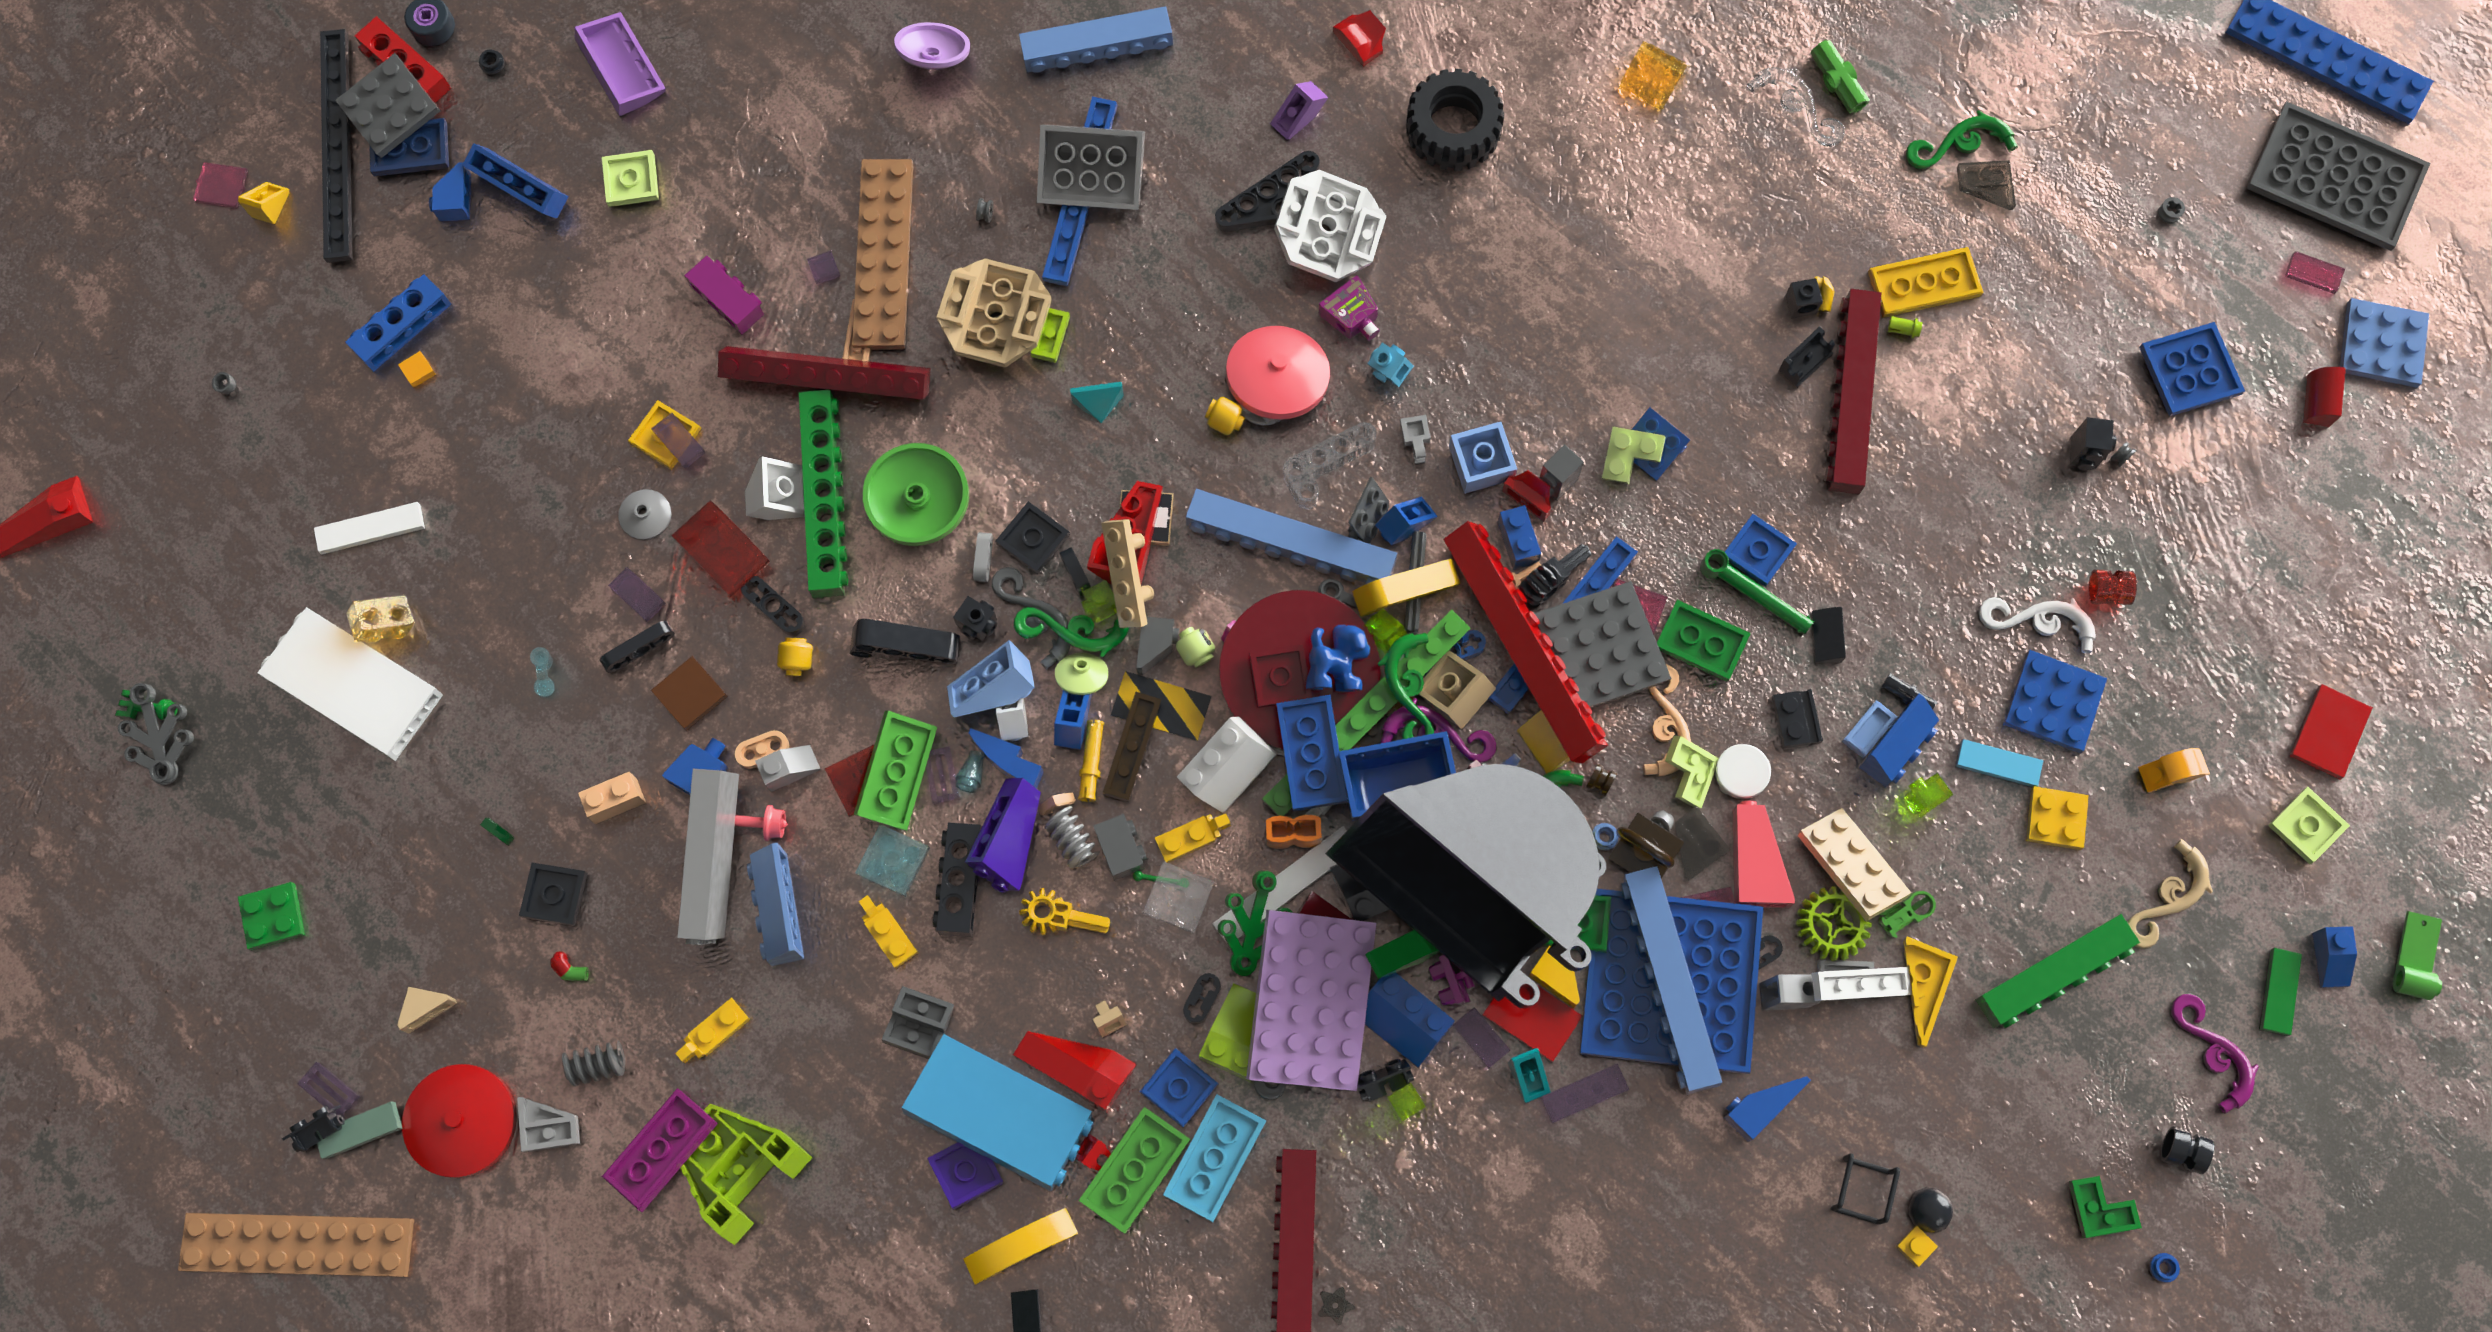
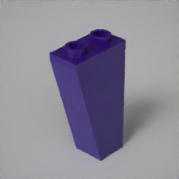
M1024 778L1005 779L965 863L973 868V872L976 875L986 878L992 883L991 886L995 890L1003 893L1019 891L1021 888L1041 794Z

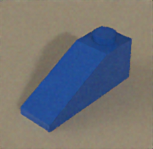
M1063 690L1054 723L1055 746L1081 749L1092 694L1075 695Z
M1806 1076L1749 1094L1741 1100L1736 1097L1726 1107L1729 1113L1724 1119L1747 1142H1750L1811 1080Z

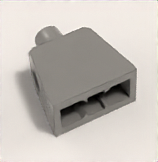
M1781 974L1759 983L1762 1011L1806 1009L1821 1002L1814 999L1812 975Z

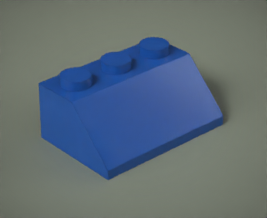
M1919 693L1909 703L1859 767L1884 787L1891 781L1896 784L1906 772L1902 769L1905 763L1909 761L1912 764L1921 753L1918 747L1923 740L1928 743L1938 731L1934 726L1939 719L1923 695Z
M1397 973L1380 978L1368 993L1365 1025L1417 1068H1419L1455 1022L1454 1019Z

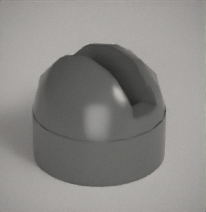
M219 372L212 379V387L221 394H229L236 389V380L225 372Z

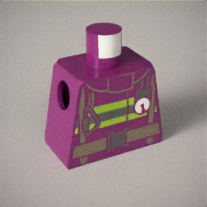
M1357 275L1319 303L1318 314L1349 339L1361 332L1370 341L1380 331L1373 323L1377 319L1378 308Z

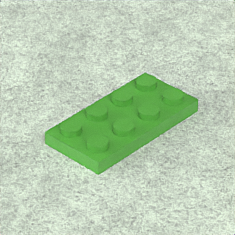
M891 711L884 712L855 808V816L907 831L936 734V726Z
M1144 1107L1083 1193L1079 1202L1126 1234L1186 1148L1190 1139Z

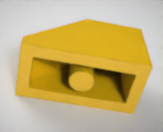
M1549 946L1528 977L1574 1009L1580 1001L1575 972L1568 970L1547 952L1551 947Z

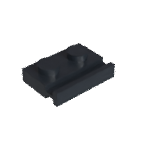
M1812 689L1772 696L1782 749L1813 743L1819 744L1823 741Z

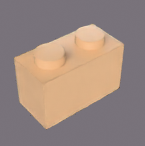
M630 772L578 793L587 818L594 824L646 803L637 778Z

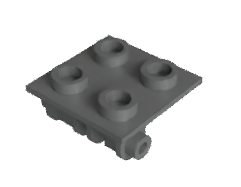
M1373 477L1369 478L1348 522L1350 524L1348 537L1356 540L1360 538L1362 542L1368 544L1377 535L1378 528L1375 525L1387 513L1390 503Z

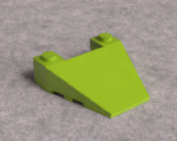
M709 1104L704 1111L718 1124L682 1165L681 1170L689 1182L692 1196L699 1205L702 1219L721 1237L736 1245L754 1224L737 1207L774 1165L794 1179L812 1157L781 1130L768 1127L758 1121L747 1119L737 1113Z

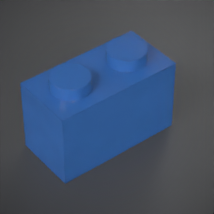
M1526 506L1500 512L1497 523L1512 569H1521L1539 562L1541 551Z

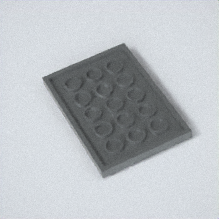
M2286 101L2270 133L2247 189L2392 251L2396 247L2431 163Z

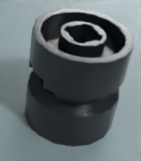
M2172 1126L2167 1131L2162 1143L2161 1160L2175 1166L2184 1164L2185 1169L2198 1174H2204L2211 1164L2215 1144L2213 1139L2198 1134L2191 1137L2189 1131Z

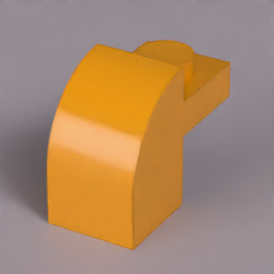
M2198 748L2177 751L2138 767L2148 793L2176 783L2184 784L2210 774L2201 750Z

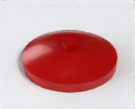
M456 1064L438 1069L425 1077L415 1087L406 1102L402 1116V1135L406 1148L421 1167L433 1174L448 1178H465L477 1175L493 1166L510 1146L517 1124L515 1101L507 1085L497 1075L484 1068L469 1064Z

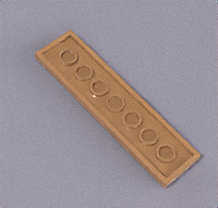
M862 159L853 348H862L863 350L864 348H870V350L905 349L913 184L912 159Z
M186 1213L178 1271L408 1277L414 1219Z

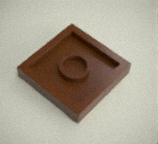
M693 656L651 689L652 693L686 731L728 697Z

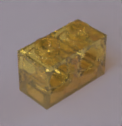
M406 595L354 601L346 613L355 642L365 641L366 643H373L381 638L389 637L400 639L405 637L415 624ZM390 617H394V618H396L398 621H394V620H392ZM364 620L369 621L372 625L365 623Z

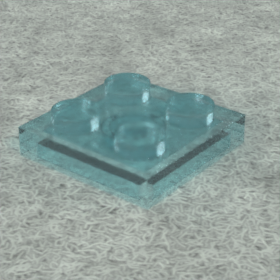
M880 824L855 873L906 897L930 847Z

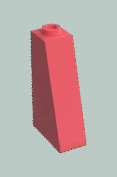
M1742 801L1732 810L1734 904L1762 906L1763 908H1790L1795 904V898L1765 805H1757L1755 801Z

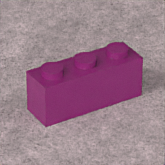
M706 255L684 276L689 286L734 329L743 335L764 315L760 307L762 302L754 293L748 294L743 290L745 286L736 276L731 278L727 275V269L719 260L713 261Z

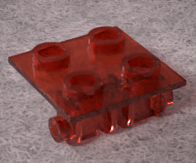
M874 744L825 768L848 816L853 815L855 812Z

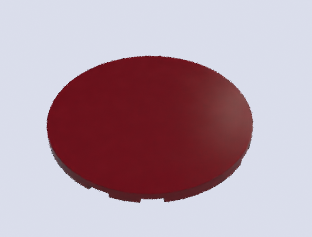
M1284 591L1270 595L1253 604L1231 627L1220 655V687L1232 716L1240 717L1269 746L1283 749L1277 704L1264 707L1257 706L1249 653L1303 645L1309 674L1312 631L1317 627L1323 628L1322 643L1324 646L1332 649L1334 648V627L1337 625H1351L1364 631L1367 643L1371 648L1367 658L1352 661V673L1362 680V690L1336 692L1334 677L1328 672L1327 675L1332 680V688L1311 690L1312 698L1331 695L1336 725L1380 681L1379 653L1366 624L1351 608L1341 601L1315 591Z

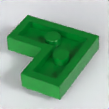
M2100 1176L2069 1181L2083 1239L2142 1228L2135 1200L2112 1204L2106 1203Z

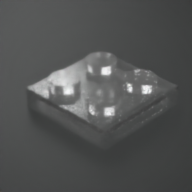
M1163 861L1143 914L1194 934L1214 881Z

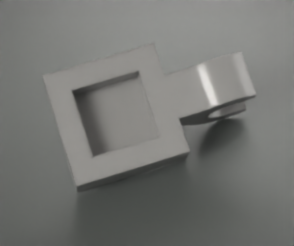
M1426 415L1401 418L1400 426L1404 447L1412 445L1415 464L1425 463L1426 452L1424 444L1430 443L1431 439Z

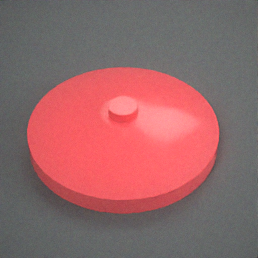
M1284 326L1262 327L1242 336L1232 347L1226 365L1227 385L1236 401L1248 411L1269 419H1291L1311 411L1323 399L1330 378L1329 362L1320 345L1307 334Z

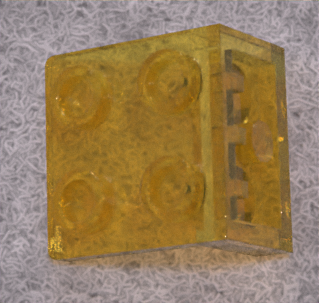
M1643 41L1619 87L1659 110H1663L1682 75L1687 74L1691 65L1657 46Z

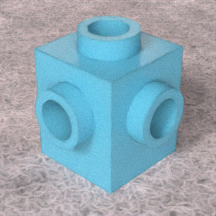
M1381 343L1379 348L1372 352L1367 363L1374 370L1373 376L1383 383L1389 380L1398 387H1400L1414 367L1404 357L1405 352L1394 344L1390 348L1384 343Z

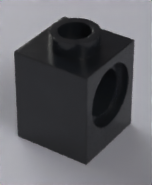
M1817 278L1791 282L1785 295L1791 319L1817 314L1823 302Z

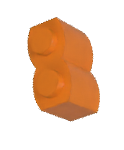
M1301 815L1294 819L1287 816H1274L1266 820V842L1270 848L1285 849L1293 845L1301 848H1313L1321 843V818L1318 816Z

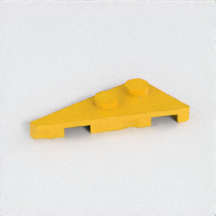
M1907 936L1904 938L1903 944L1906 966L1909 967L1912 991L1910 996L1918 1046L1925 1048L1931 1036L1958 957Z

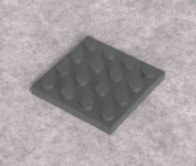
M1632 581L1534 613L1539 619L1540 624L1538 627L1541 633H1545L1550 638L1553 644L1551 649L1564 662L1566 669H1564L1568 678L1573 679L1577 684L1579 697L1590 708L1669 682L1672 679Z

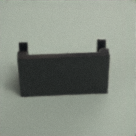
M1820 326L1783 360L1779 372L1797 388L1834 353L1832 352L1835 346L1834 340H1831L1829 343L1826 342L1823 338L1825 331Z

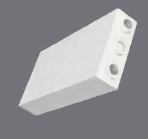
M307 607L295 617L293 626L287 634L278 640L276 649L263 660L261 669L258 671V674L394 761L397 760L443 696L435 687Z

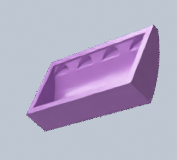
M621 12L575 27V41L619 116L648 104L666 92V88Z

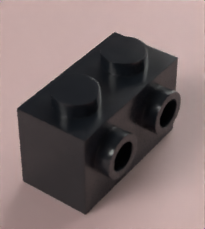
M2087 417L2071 436V466H2078L2081 470L2096 469L2103 460H2106L2108 454L2114 451L2117 438L2116 435H2113V420Z

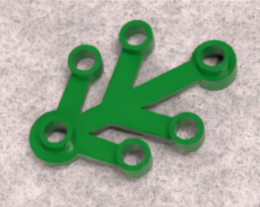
M1261 870L1253 876L1252 884L1257 893L1250 918H1248L1243 908L1244 899L1240 894L1230 893L1225 898L1226 906L1232 910L1245 935L1242 946L1235 935L1236 924L1233 921H1220L1218 932L1224 936L1233 953L1230 958V967L1234 973L1240 976H1247L1253 973L1257 966V960L1261 958L1262 945L1255 949L1253 948L1256 939L1264 934L1265 920L1261 922L1268 894L1274 890L1277 884L1275 875L1270 871ZM1266 877L1270 879V884L1267 887L1263 884V880ZM1236 896L1238 903L1233 907L1231 899ZM1284 907L1278 908L1276 910L1293 913L1289 908ZM1226 923L1230 925L1228 933H1225L1223 930ZM1246 957L1248 964L1242 967L1241 960Z

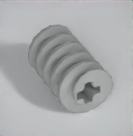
M1068 806L1054 814L1047 822L1045 829L1047 832H1052L1050 837L1053 841H1058L1056 844L1057 849L1064 850L1062 857L1070 859L1067 863L1069 868H1077L1092 861L1099 855L1100 851L1091 853L1095 843H1085L1090 835L1089 833L1080 835L1079 832L1084 828V825H1074L1079 817L1078 815L1069 817L1068 814L1072 811L1073 807Z

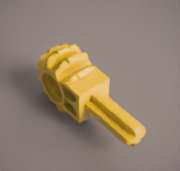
M1040 888V896L1036 897L1033 891H1030L1029 895L1032 901L1030 902L1027 899H1022L1021 901L1027 908L1019 910L1020 916H1028L1022 921L1023 926L1032 924L1030 932L1033 934L1037 931L1038 927H1040L1042 936L1046 935V927H1050L1053 933L1057 930L1067 932L1069 926L1104 934L1109 930L1110 919L1108 917L1073 910L1072 903L1064 902L1062 897L1053 900L1056 894L1054 890H1051L1045 896L1044 888ZM1047 906L1050 908V913L1045 918H1039L1035 915L1037 908Z

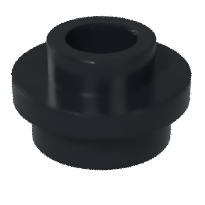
M492 49L482 52L479 58V66L484 73L497 74L503 69L505 60L501 53Z

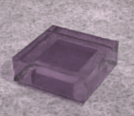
M831 251L807 259L816 284L840 276Z

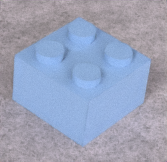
M1502 422L1451 435L1449 449L1464 494L1504 483L1509 476H1516L1517 466Z

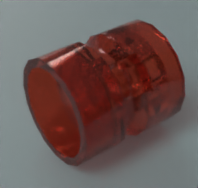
M2094 569L2091 572L2088 593L2092 604H2109L2111 601H2114L2116 605H2132L2134 603L2137 591V579L2134 571L2116 570L2112 574L2111 570Z

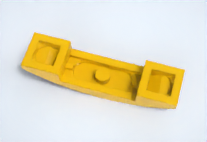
M1064 1208L994 1241L963 1258L974 1284L977 1285L1001 1273V1271L1077 1235L1078 1232L1067 1208Z

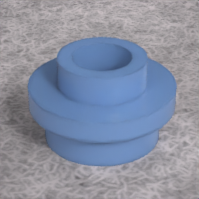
M1601 823L1592 830L1597 849L1606 851L1612 849L1617 844V830L1611 824ZM1601 833H1606L1609 836L1607 842L1600 839L1599 835Z

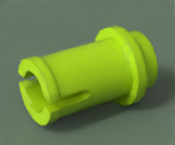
M1891 316L1887 332L1908 335L1910 339L1920 336L1923 322H1919L1917 318L1909 320Z

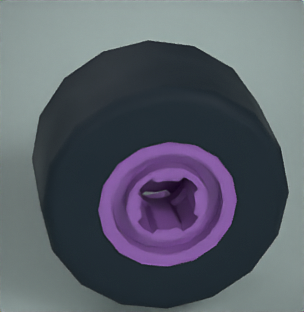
M414 0L405 11L404 19L407 28L415 40L424 46L441 45L449 40L454 32V17L442 0Z

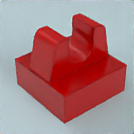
M1088 1134L1080 1144L1081 1148L1075 1159L1089 1169L1092 1168L1100 1171L1102 1167L1097 1164V1158L1100 1154L1109 1158L1111 1153L1106 1148V1144Z

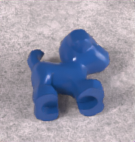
M1337 625L1333 629L1334 648L1331 649L1322 643L1323 628H1315L1311 635L1312 649L1309 654L1310 670L1306 681V689L1323 690V688H1332V680L1327 675L1328 672L1334 677L1336 692L1361 691L1363 686L1360 677L1353 675L1352 661L1365 659L1370 654L1371 648L1367 643L1364 631L1356 626Z

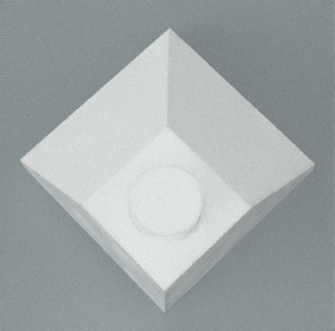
M760 457L745 490L746 516L765 520L805 517L802 465Z

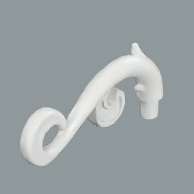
M1988 598L1979 608L1980 621L1989 629H2006L2033 617V627L2044 636L2055 635L2061 625L2056 615H2053L2050 621L2045 619V615L2049 613L2062 614L2075 623L2072 628L2079 633L2081 652L2092 653L2093 641L2095 640L2094 625L2090 617L2078 606L2074 598L2071 599V604L2061 601H2047L2035 604L2004 622L1995 621L1991 617V611L1994 609H2000L2004 612L2005 616L2010 614L2011 610L2008 604L2001 598Z

